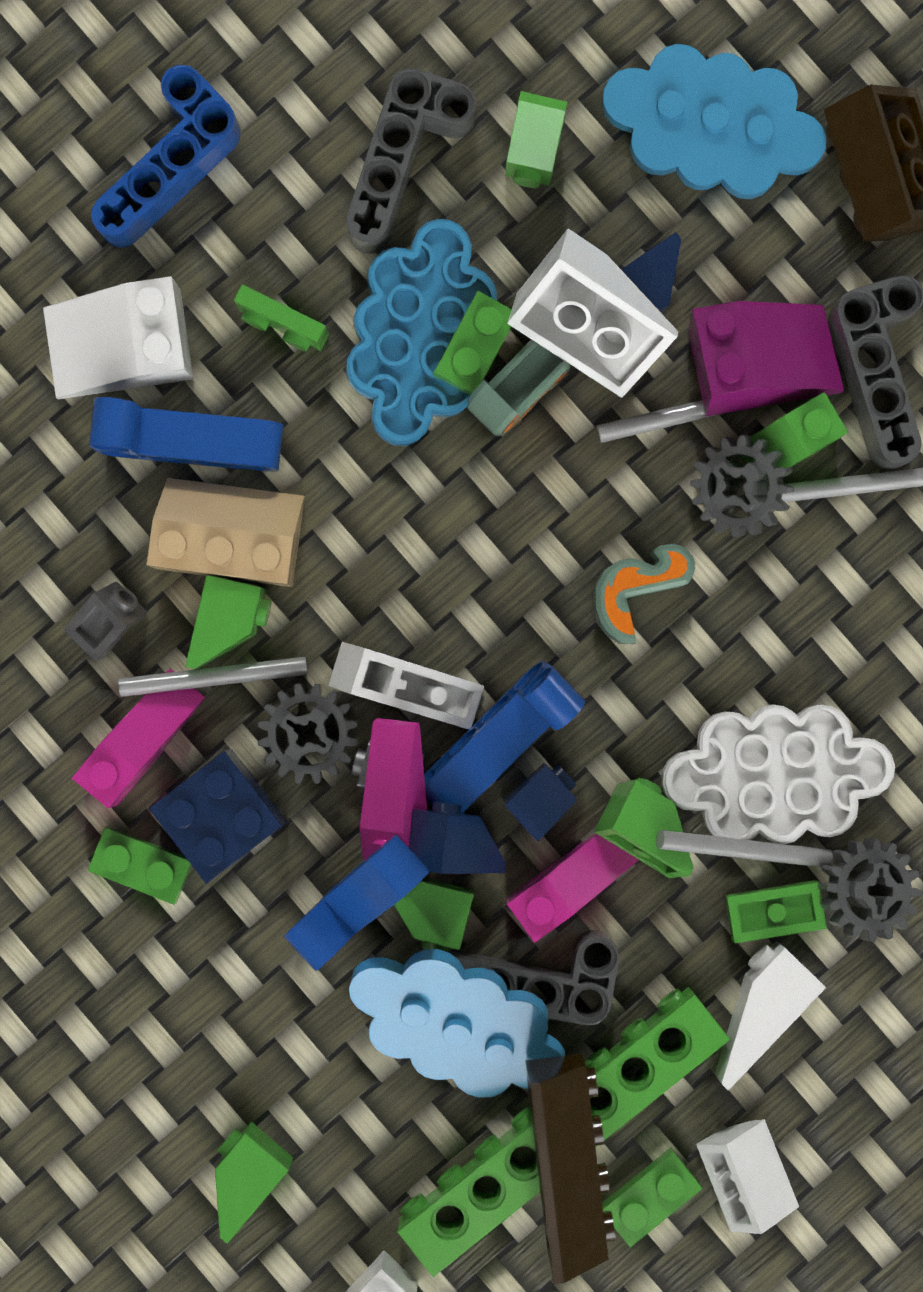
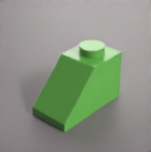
M523 91L520 92L505 176L512 177L516 184L528 188H538L540 184L550 186L567 108L566 101Z
M823 392L751 437L753 445L758 439L769 441L766 453L782 451L784 455L777 464L779 468L793 467L847 434L848 431L827 395ZM739 455L745 466L756 460L747 455Z
M206 575L185 667L203 669L256 636L259 626L266 627L272 600L265 599L267 590L254 585Z
M643 778L617 784L594 833L668 878L690 876L694 867L689 852L658 849L656 845V837L659 830L683 832L675 803L661 795L662 789L657 784Z
M424 877L394 906L413 938L422 940V948L439 949L449 952L450 948L460 950L474 892L473 889Z
M252 1122L242 1133L235 1128L217 1149L222 1155L215 1168L220 1238L227 1244L286 1175L293 1161V1157Z

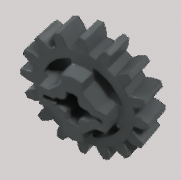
M740 435L737 444L732 437L722 438V451L717 447H707L705 451L710 459L709 462H696L694 465L698 471L702 472L701 479L690 481L691 486L700 488L701 495L696 496L692 500L693 505L704 504L706 510L700 517L702 521L716 518L714 531L718 533L725 532L731 526L732 537L744 536L746 527L751 535L761 534V522L767 526L778 524L777 517L773 512L788 511L790 506L781 500L782 495L794 492L793 486L783 482V477L792 473L791 467L779 468L777 464L784 455L782 451L766 453L769 441L758 439L753 445L752 437L749 435ZM743 454L756 460L743 467L739 461H734L732 457ZM717 478L716 493H715V479ZM738 478H746L747 482L743 485V490L746 494L738 495L737 490L741 486ZM769 479V494L767 496V480ZM740 506L745 512H749L751 516L745 518L737 517L730 514L729 511Z
M295 684V696L290 697L289 694L281 690L277 693L281 702L278 707L272 704L265 705V710L272 717L270 721L258 722L257 727L268 731V737L259 740L258 746H270L272 752L264 761L266 764L278 760L282 764L278 771L280 777L285 776L292 770L295 772V783L301 784L306 774H311L314 783L317 784L322 782V771L325 769L333 777L339 774L338 767L335 764L338 760L348 764L351 762L352 758L345 752L346 746L358 745L359 740L349 736V730L359 726V723L355 720H346L345 714L350 711L352 706L350 703L338 707L335 702L339 692L333 690L327 697L321 696V684H314L311 694H306L302 684ZM303 702L318 703L311 713L299 716L289 710L291 707ZM332 714L339 726L338 742L329 734L327 722ZM291 721L304 726L315 722L318 725L315 729V734L320 737L319 740L324 742L326 746L321 742L317 743L315 741H310L303 745L300 742L303 734L297 730L298 727L292 724ZM279 725L287 731L289 746L285 752L281 748L278 739ZM318 751L322 755L329 757L318 764L306 765L300 763L305 755L310 752Z
M865 838L863 843L850 840L847 842L848 852L844 850H834L832 852L837 862L835 866L823 865L822 870L830 878L829 882L819 883L818 889L827 891L829 898L821 902L820 905L823 909L835 911L829 922L831 925L844 926V935L854 938L860 935L861 940L875 942L877 936L891 939L893 938L892 927L903 930L908 927L906 920L903 918L905 913L917 914L918 909L910 904L911 897L921 896L922 890L912 888L911 881L920 875L918 871L906 870L905 866L909 863L911 857L908 854H895L896 844L887 842L880 844L879 839ZM868 886H872L871 893L867 892Z

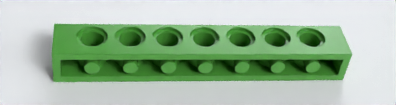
M689 987L683 992L679 989L671 991L657 1004L658 1012L646 1021L639 1018L632 1022L620 1034L623 1040L609 1051L606 1047L597 1050L585 1061L586 1068H595L597 1086L609 1091L608 1099L604 1104L591 1106L592 1116L600 1115L604 1140L731 1040ZM677 1028L681 1031V1040L673 1048H663L658 1045V1038L665 1029ZM633 1057L643 1059L645 1061V1068L640 1075L627 1077L621 1073L622 1065L626 1060ZM530 1106L523 1109L512 1119L510 1123L512 1128L499 1139L496 1135L488 1137L475 1149V1158L462 1168L459 1164L449 1168L437 1180L439 1186L426 1197L422 1193L417 1194L400 1210L402 1216L399 1218L398 1233L432 1277L436 1276L540 1192L536 1156L527 1164H518L510 1157L512 1152L521 1146L530 1147L536 1152ZM482 1176H491L499 1182V1186L491 1193H482L474 1187V1183ZM450 1205L460 1209L462 1216L455 1222H445L439 1218L437 1212L442 1207Z

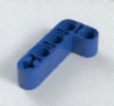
M173 66L166 71L161 81L162 94L170 110L180 122L93 205L91 212L92 222L106 242L114 247L123 248L134 244L234 150L239 143L241 133L234 111L223 97L191 66ZM189 86L196 89L194 95L188 100L181 101L175 99L177 92L183 87ZM223 119L228 122L225 130L220 133L212 134L206 131L208 125L214 120ZM189 150L194 152V157L190 163L183 166L173 164L175 156L181 151ZM149 182H159L161 184L160 190L153 197L144 198L140 196L141 189L145 184ZM130 199L138 207L139 210L137 212L133 210L131 205L127 204ZM117 216L121 220L123 219L124 222L121 226L117 227L110 220Z
M96 397L93 402L89 447L100 454L120 458L277 472L279 471L283 424L262 419L141 408L137 403L129 400Z
M545 661L537 663L424 774L426 801L432 807L434 801L461 804V813H463L549 726L554 730H559L567 725L581 711L585 704V699L551 665Z
M395 834L338 882L283 937L317 971L358 931L405 897L430 870Z

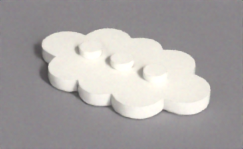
M767 705L760 707L750 718L740 713L726 711L714 714L708 718L698 732V749L679 752L670 758L662 770L661 785L665 796L674 802L676 806L683 810L702 811L705 825L713 836L751 840L760 834L773 843L788 844L796 841L806 830L823 837H834L846 832L852 827L857 818L858 799L878 796L885 791L894 778L895 764L892 754L884 744L875 739L853 738L850 721L843 712L832 706L813 705L804 708L796 715L792 710L784 706Z

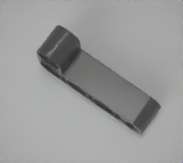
M413 68L400 70L394 75L390 82L347 214L346 223L350 239L357 250L373 254L386 247L424 132L429 131L454 139L465 137L471 132L475 125L476 100L474 93L468 86ZM408 90H416L423 95L422 99L414 104L404 103L400 100V96ZM460 104L467 112L462 117L450 118L445 115L443 110L448 105ZM394 133H402L409 138L408 142L399 148L390 147L385 143L387 137ZM380 176H388L395 181L394 186L385 192L374 190L371 184L374 179ZM371 206L376 209L375 222L377 229L371 228L368 235L362 234L360 226L366 227L372 214Z
M907 275L892 277L845 293L831 308L828 315L829 329L869 457L878 468L887 471L896 470L913 461L920 453L922 446L921 436L887 329L905 323L923 305V288L915 278ZM890 292L899 293L904 297L907 306L905 311L896 310L891 306L888 297ZM851 305L858 308L863 316L862 324H853L848 321L844 315V307ZM859 349H867L874 354L876 358L875 369L866 368L858 360ZM873 393H882L888 398L890 402L888 413H881L874 408L872 404ZM895 420L896 425L892 428L888 426L883 430L880 429V426ZM900 442L902 451L889 452L887 443Z
M600 930L586 931L577 938L573 948L570 971L449 950V953L460 961L464 970L470 969V967L486 968L504 974L509 980L507 990L529 992L531 986L538 981L551 983L554 986L553 996L544 1002L548 1008L549 1019L581 1025H596L602 1022L610 1011L619 963V952L612 939ZM593 943H602L608 947L607 958L598 965L589 964L584 960L585 949ZM586 989H592L600 994L598 1005L591 1010H581L575 1005L577 995Z

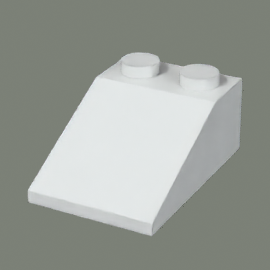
M570 229L565 231L517 292L507 324L621 398L678 336V331L606 253Z
M171 276L124 283L43 308L57 399L194 379L181 290Z

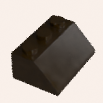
M870 84L823 109L828 123L826 127L827 137L836 149L841 165L840 179L845 189L849 191L854 208V224L862 235L864 242L889 241L922 231L923 109L917 89Z

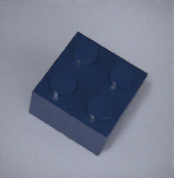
M232 749L223 751L149 808L206 884L287 823V820Z

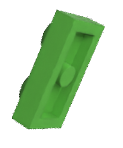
M243 284L234 299L239 311L243 313L241 316L243 321L262 331H266L269 325L285 333L282 339L299 350L307 352L309 346L322 351L329 337L326 325Z
M477 291L432 375L471 396L482 383L512 327L507 324L512 309Z
M107 826L103 830L88 871L174 905L178 902L192 865L181 854Z
M814 880L724 895L732 942L741 943L827 929L824 909L820 905L823 901L821 890L818 889L819 882Z
M670 1147L602 1203L603 1212H612L614 1228L631 1248L703 1188L673 1148Z

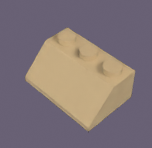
M167 478L152 521L147 566L158 570L293 587L305 496Z

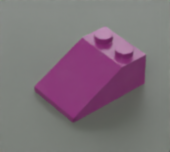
M735 301L692 310L687 333L706 416L815 398L823 392L827 396L843 392L844 388L824 305Z

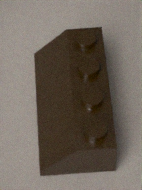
M582 1054L525 1060L546 1244L554 1285L566 1283L609 1260L607 1242L615 1241L612 1212H603L601 1194L610 1193L606 1163L597 1164L595 1146L604 1145L600 1115L592 1116L590 1098L598 1097L596 1073L594 1067L586 1068Z

